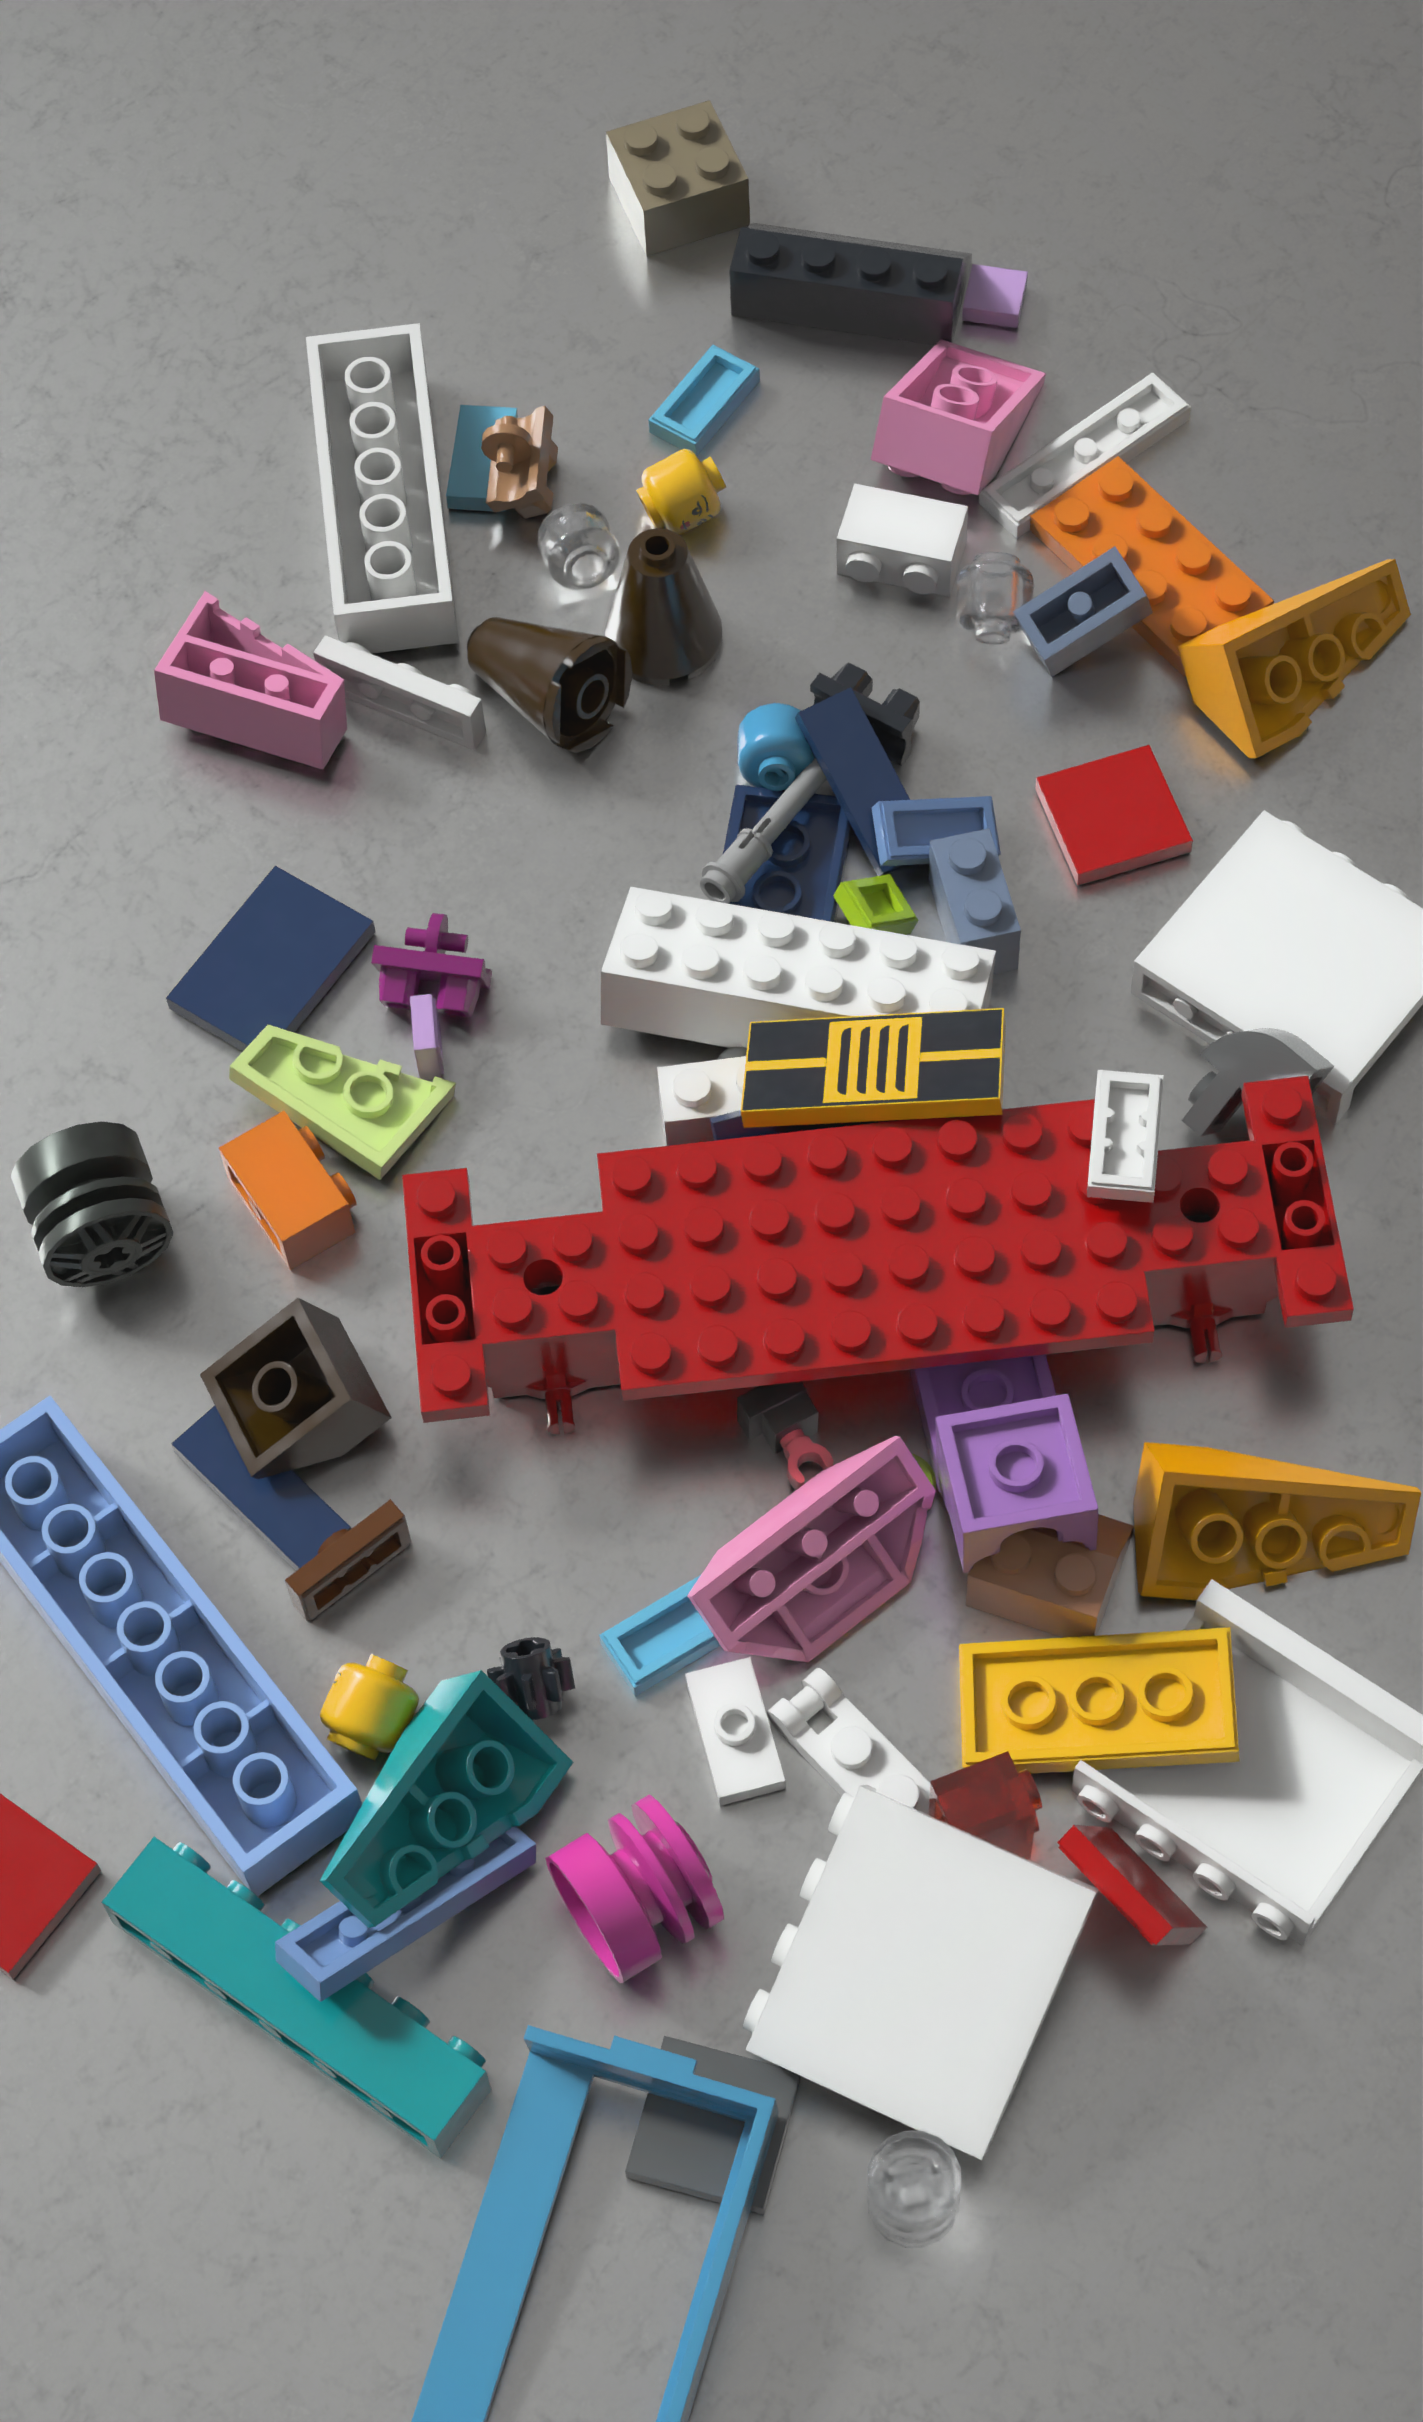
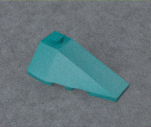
M482 1670L441 1680L401 1734L321 1877L320 1882L368 1928L376 1927L436 1885L439 1878L465 1860L473 1859L489 1848L488 1844L512 1827L520 1826L535 1816L574 1762Z

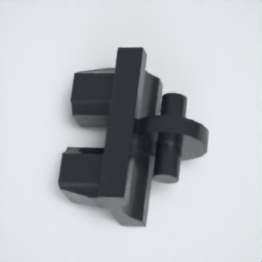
M849 662L832 678L819 673L810 684V692L814 693L815 696L813 705L851 687L889 760L902 766L911 754V733L920 714L919 699L899 688L893 689L882 704L868 697L873 691V679L868 675L867 671Z

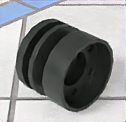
M100 1121L78 1124L50 1134L32 1145L16 1161L11 1178L29 1224L33 1225L31 1234L48 1279L61 1286L82 1288L108 1284L143 1269L153 1263L168 1248L173 1236L169 1218L157 1187L151 1184L153 1177L138 1135L124 1124Z

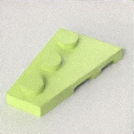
M267 1025L229 1068V1079L277 1112L285 1111L292 1122L301 1128L307 1126L316 1138L379 1180L382 1179L454 1097L456 1087L455 1082L436 1076L433 1082L401 1073L402 1066L381 1059L375 1065L343 1055L339 1046L271 1025Z

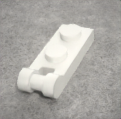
M816 1668L801 1682L803 1689L790 1701L782 1698L766 1712L769 1720L778 1732L841 1797L844 1793L855 1797L859 1786L869 1785L876 1788V1792L934 1818L938 1817L946 1809L947 1799L843 1695L836 1682L822 1669ZM821 1709L833 1722L818 1735L807 1724V1721Z

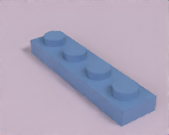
M512 1827L489 1843V1848L473 1859L465 1860L439 1878L436 1885L376 1927L368 1928L339 1901L275 1942L276 1962L315 1998L322 2002L535 1864L536 1843L519 1828Z

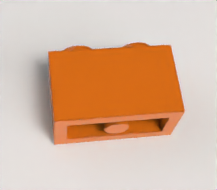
M285 1111L280 1112L219 1147L227 1178L289 1270L296 1268L356 1233L350 1208L356 1206L357 1202L350 1187L339 1172L331 1176L328 1175L320 1163L321 1160L325 1159V1156L314 1134L307 1126L298 1130Z

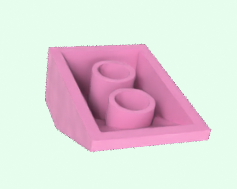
M941 339L884 396L871 460L888 465L890 471L900 476H921L939 482L945 490L955 494L979 495L999 471L1044 384L1046 373Z

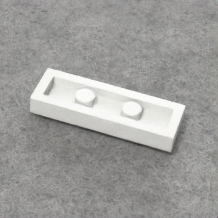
M326 635L313 652L316 662L344 679L345 697L472 750H476L486 734L482 700L463 686L457 684L446 685L424 676L418 669L409 664L392 663L372 655L370 651L357 643L347 642L345 644Z

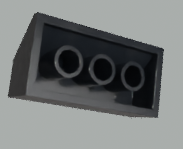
M751 223L740 228L729 269L731 316L936 345L941 339L953 343L971 267L972 254Z

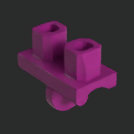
M432 913L427 930L407 927L405 945L423 947L425 951L374 945L371 963L380 972L379 1000L385 1007L411 1010L410 996L418 995L420 980L440 982L437 1011L450 1016L471 1018L479 997L480 988L490 989L492 970L485 968L484 959L445 954L446 951L466 953L468 947V935L448 932V917L446 914Z

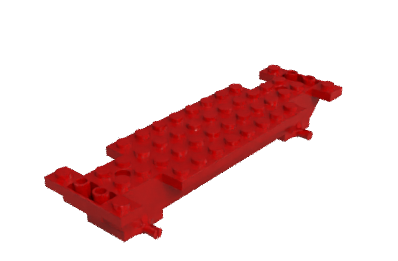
M1308 1076L1243 1083L1241 1096L1250 1141L1158 1150L1153 1203L1087 1197L1095 1099L1008 1108L1002 1110V1115L908 1119L597 1153L603 1211L473 1226L470 1181L467 1168L402 1175L420 1408L423 1423L490 1416L488 1387L492 1388L493 1398L528 1395L545 1399L548 1421L547 1431L551 1434L560 1435L558 1411L561 1410L564 1434L574 1431L575 1423L571 1396L593 1387L621 1384L623 1401L1153 1343L1154 1326L1165 1324L1190 1328L1195 1354L1194 1360L1198 1363H1205L1208 1350L1209 1363L1222 1358L1216 1325L1232 1317L1264 1314L1267 1302L1277 1297L1280 1299L1285 1328L1351 1321L1354 1307ZM1208 1215L1212 1220L1205 1223H1196L1186 1217ZM560 1286L555 1292L548 1295H537L530 1292L534 1288Z

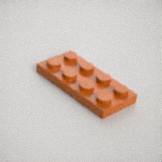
M1119 456L1030 516V531L1073 572H1076L1116 546L1145 591L1153 611L1152 614L1133 625L1132 628L1183 676L1186 675L1177 646L1224 623L1274 604V600Z

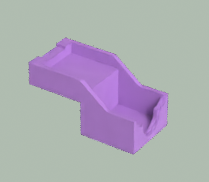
M1046 1354L910 1369V1376L932 1469L936 1478V1485L950 1515L963 1573L970 1572L973 1569V1565L979 1560L998 1554L1004 1539L1014 1533L1030 1528H1052L1057 1531L1058 1541L1082 1542L1085 1548H1089L1090 1551L1096 1550L1098 1528L1097 1501L1069 1395L1056 1396Z

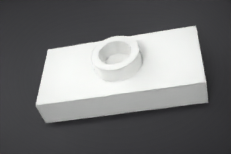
M1098 1070L1087 1197L1153 1203L1164 1075Z
M747 1657L685 1673L688 1692L720 1806L786 1789L784 1774L751 1658Z

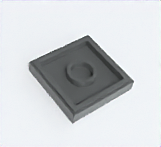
M664 2036L661 2050L697 2060L698 2063L694 2075L776 2099L779 2115L750 2210L751 2212L764 2215L801 2076L781 2066ZM648 2093L626 2166V2178L721 2203L745 2122Z

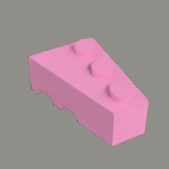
M204 591L154 670L161 721L319 769H324L347 730L343 678L289 644L283 648L261 635L260 625L247 617L239 621L220 609L219 599Z

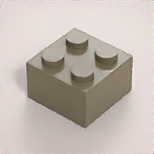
M710 100L606 131L609 178L646 257L750 224L749 179Z

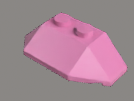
M894 1436L819 1472L716 1552L687 1596L724 1651L810 1662L911 1583L924 1535L927 1511L932 1507L936 1490L901 1437Z

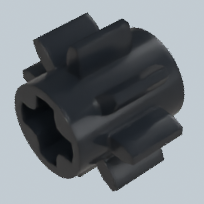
M523 1638L508 1643L500 1651L501 1657L499 1659L501 1666L487 1669L488 1677L531 1720L543 1719L557 1713L562 1708V1691L575 1689L570 1657H562L560 1648L551 1649L550 1641L545 1638Z

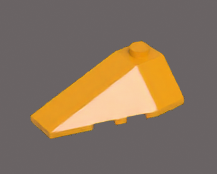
M1387 559L1224 623L1177 646L1193 702L1248 758H1258L1300 736L1312 723L1309 717L1325 699H1334L1345 687L1342 681L1361 660H1370L1410 617L1411 613L1396 559Z
M1144 1442L1133 1501L1138 1592L1141 1596L1197 1600L1211 1579L1228 1590L1259 1582H1264L1266 1587L1286 1583L1288 1582L1287 1576L1325 1567L1334 1572L1408 1555L1421 1491L1413 1486L1215 1448Z

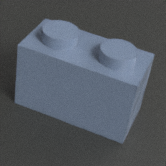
M1114 546L1019 607L1013 613L1022 631L1053 677L1146 618L1153 611L1145 591L1116 546Z
M990 828L930 840L928 881L946 941L995 950L993 974L1017 970L1021 929Z

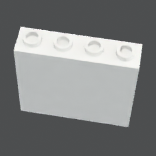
M1264 810L1134 960L1130 993L1209 1044L1232 1033L1259 1028L1280 1029L1298 1036L1334 1065V1068L1313 1093L1312 1098L1315 1112L1336 1125L1350 1108L1354 1087L1423 1005V908L1410 901L1407 895L1398 887L1391 884H1383L1358 869L1357 865L1346 855L1339 852H1331L1308 838L1304 831L1290 821H1281Z
M1211 1579L1196 1601L1194 1616L1183 1630L1230 1627L1240 1762L1095 1770L1080 1760L1074 1769L1072 1791L1078 1795L1077 1800L1079 1804L1092 1816L1108 1823L1115 1819L1134 1832L1136 1842L1150 1855L1162 1861H1169L1170 1858H1173L1194 1872L1193 1879L1204 1891L1224 1901L1231 1897L1252 1911V1919L1265 1932L1280 1940H1286L1290 1937L1304 1946L1422 1774L1423 1715Z
M862 1785L859 1786L855 1797L844 1793L834 1811L828 1832L838 1837L827 1862L816 1858L805 1878L799 1897L810 1902L799 1927L788 1923L777 1943L771 1963L780 1966L781 1969L771 1992L759 1989L748 2010L743 2028L752 2032V2036L746 2050L982 2160L988 2153L1099 1890L1075 1878L1069 1879L878 1793L876 1788Z

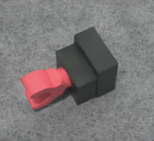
M802 1381L758 1386L737 1397V1421L746 1436L751 1440L763 1434L774 1454L784 1450L788 1461L787 1477L795 1490L804 1485L805 1482L803 1474L798 1469L802 1463L807 1461L816 1462L822 1467V1470L833 1466L831 1453L824 1446L813 1443L810 1439L811 1435L818 1432L819 1412L807 1394V1388Z

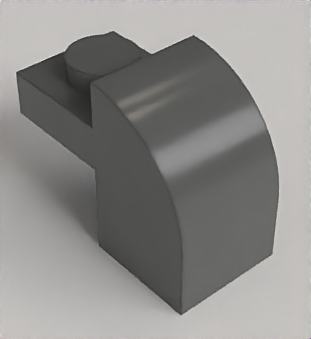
M1259 1028L1223 1036L1210 1044L1200 1054L1219 1072L1218 1074L1213 1071L1209 1072L1194 1087L1188 1097V1101L1193 1106L1181 1121L1200 1137L1221 1132L1243 1103L1241 1096L1243 1083L1308 1076L1313 1095L1334 1068V1065L1301 1038L1284 1030Z

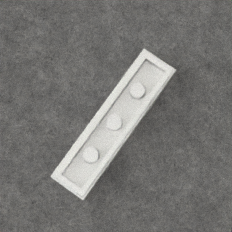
M1151 373L986 486L979 494V504L1009 533L1018 539L1030 530V516L1117 456L1125 463L1134 459L1190 420L1191 406L1159 377Z

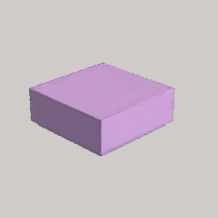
M972 264L963 304L962 320L1018 328L1027 288L1028 272Z
M432 994L410 996L413 1045L419 1078L423 1080H433L435 1076L442 1078L441 1074H444L441 1027L436 1000L432 998Z

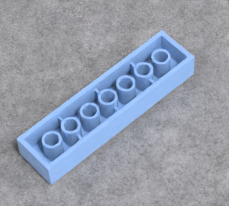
M48 1396L0 1429L1 1564L245 1887L259 1896L349 1829L362 1806L357 1788L54 1399Z

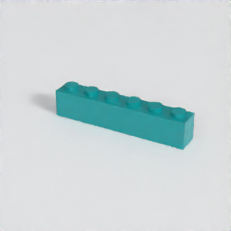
M154 1836L102 1901L112 1923L441 2159L492 2090L487 2073L482 2068L486 2063L485 2058L472 2046L456 2036H452L448 2043L427 2030L426 2027L430 2020L407 2000L397 1996L392 2003H389L372 1991L370 1988L373 1986L374 1981L367 1973L320 2002L276 1962L275 1942L301 1925L287 1918L280 1926L261 1912L265 1904L247 1887L235 1880H232L225 1887L207 1874L211 1869L210 1864L192 1848L178 1842L175 1848L172 1849Z

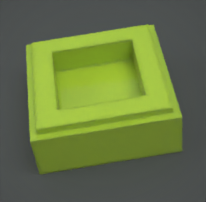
M891 874L841 882L833 895L852 926L908 935L911 934L919 921Z

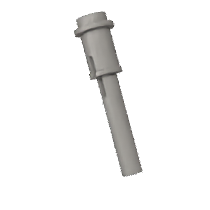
M816 758L797 776L753 829L746 828L740 831L736 840L717 862H708L704 866L700 888L711 901L729 904L730 902H738L745 895L744 885L760 866L772 856L771 844L827 780Z

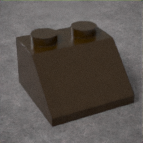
M296 1298L200 1374L251 1477L256 1479H262L343 1456L392 1418L339 1317L300 1298Z

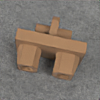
M546 406L536 408L532 414L523 418L504 416L495 420V425L488 427L483 433L481 449L484 455L491 460L486 504L494 513L514 508L522 518L527 519L552 510L553 492L547 487L546 483L548 471L557 463L558 447L551 439L554 416Z

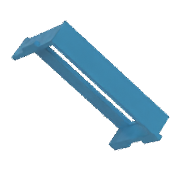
M528 2025L524 2041L530 2053L411 2422H486L594 2077L745 2122L656 2422H688L779 2115L776 2099L694 2075L698 2063L697 2060L618 2036H614L610 2049Z

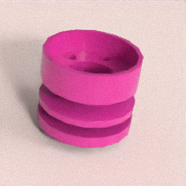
M650 1794L631 1805L633 1817L640 1833L621 1813L608 1819L612 1841L617 1850L611 1855L591 1835L586 1833L545 1858L553 1882L569 1913L596 1956L619 1983H624L662 1959L659 1941L653 1928L656 1924L661 1923L681 1944H685L695 1938L694 1929L687 1911L704 1929H709L724 1920L723 1907L713 1886L712 1875L702 1854L686 1830L678 1822L674 1821L664 1807Z

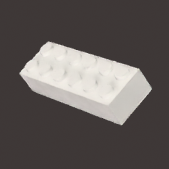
M420 323L306 337L333 612L338 639L345 644L347 642L357 643L371 653L459 643Z
M630 887L601 970V1025L728 1048H747L750 1022L989 1009L996 951Z

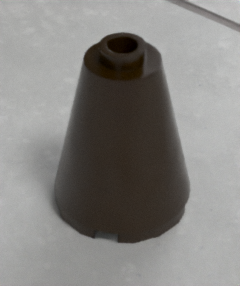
M663 528L646 530L638 534L631 541L605 627V636L617 642V645L626 649L630 655L632 679L654 686L670 685L669 679L688 675V680L700 676L716 660L722 645L721 618L686 542L679 534Z
M492 617L477 626L470 634L467 642V659L470 668L554 745L577 753L590 749L606 737L614 726L606 720L610 716L615 704L624 708L628 700L633 676L631 658L626 649L619 647L617 642L609 637Z

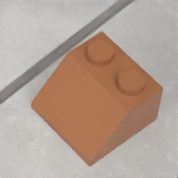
M1098 1514L1096 1550L1091 1551L1089 1548H1085L1082 1542L1058 1541L1057 1531L1052 1528L1037 1527L1014 1533L1002 1541L998 1554L979 1560L973 1565V1569L968 1572L966 1606L1062 1638L1097 1636L1134 1531V1525Z

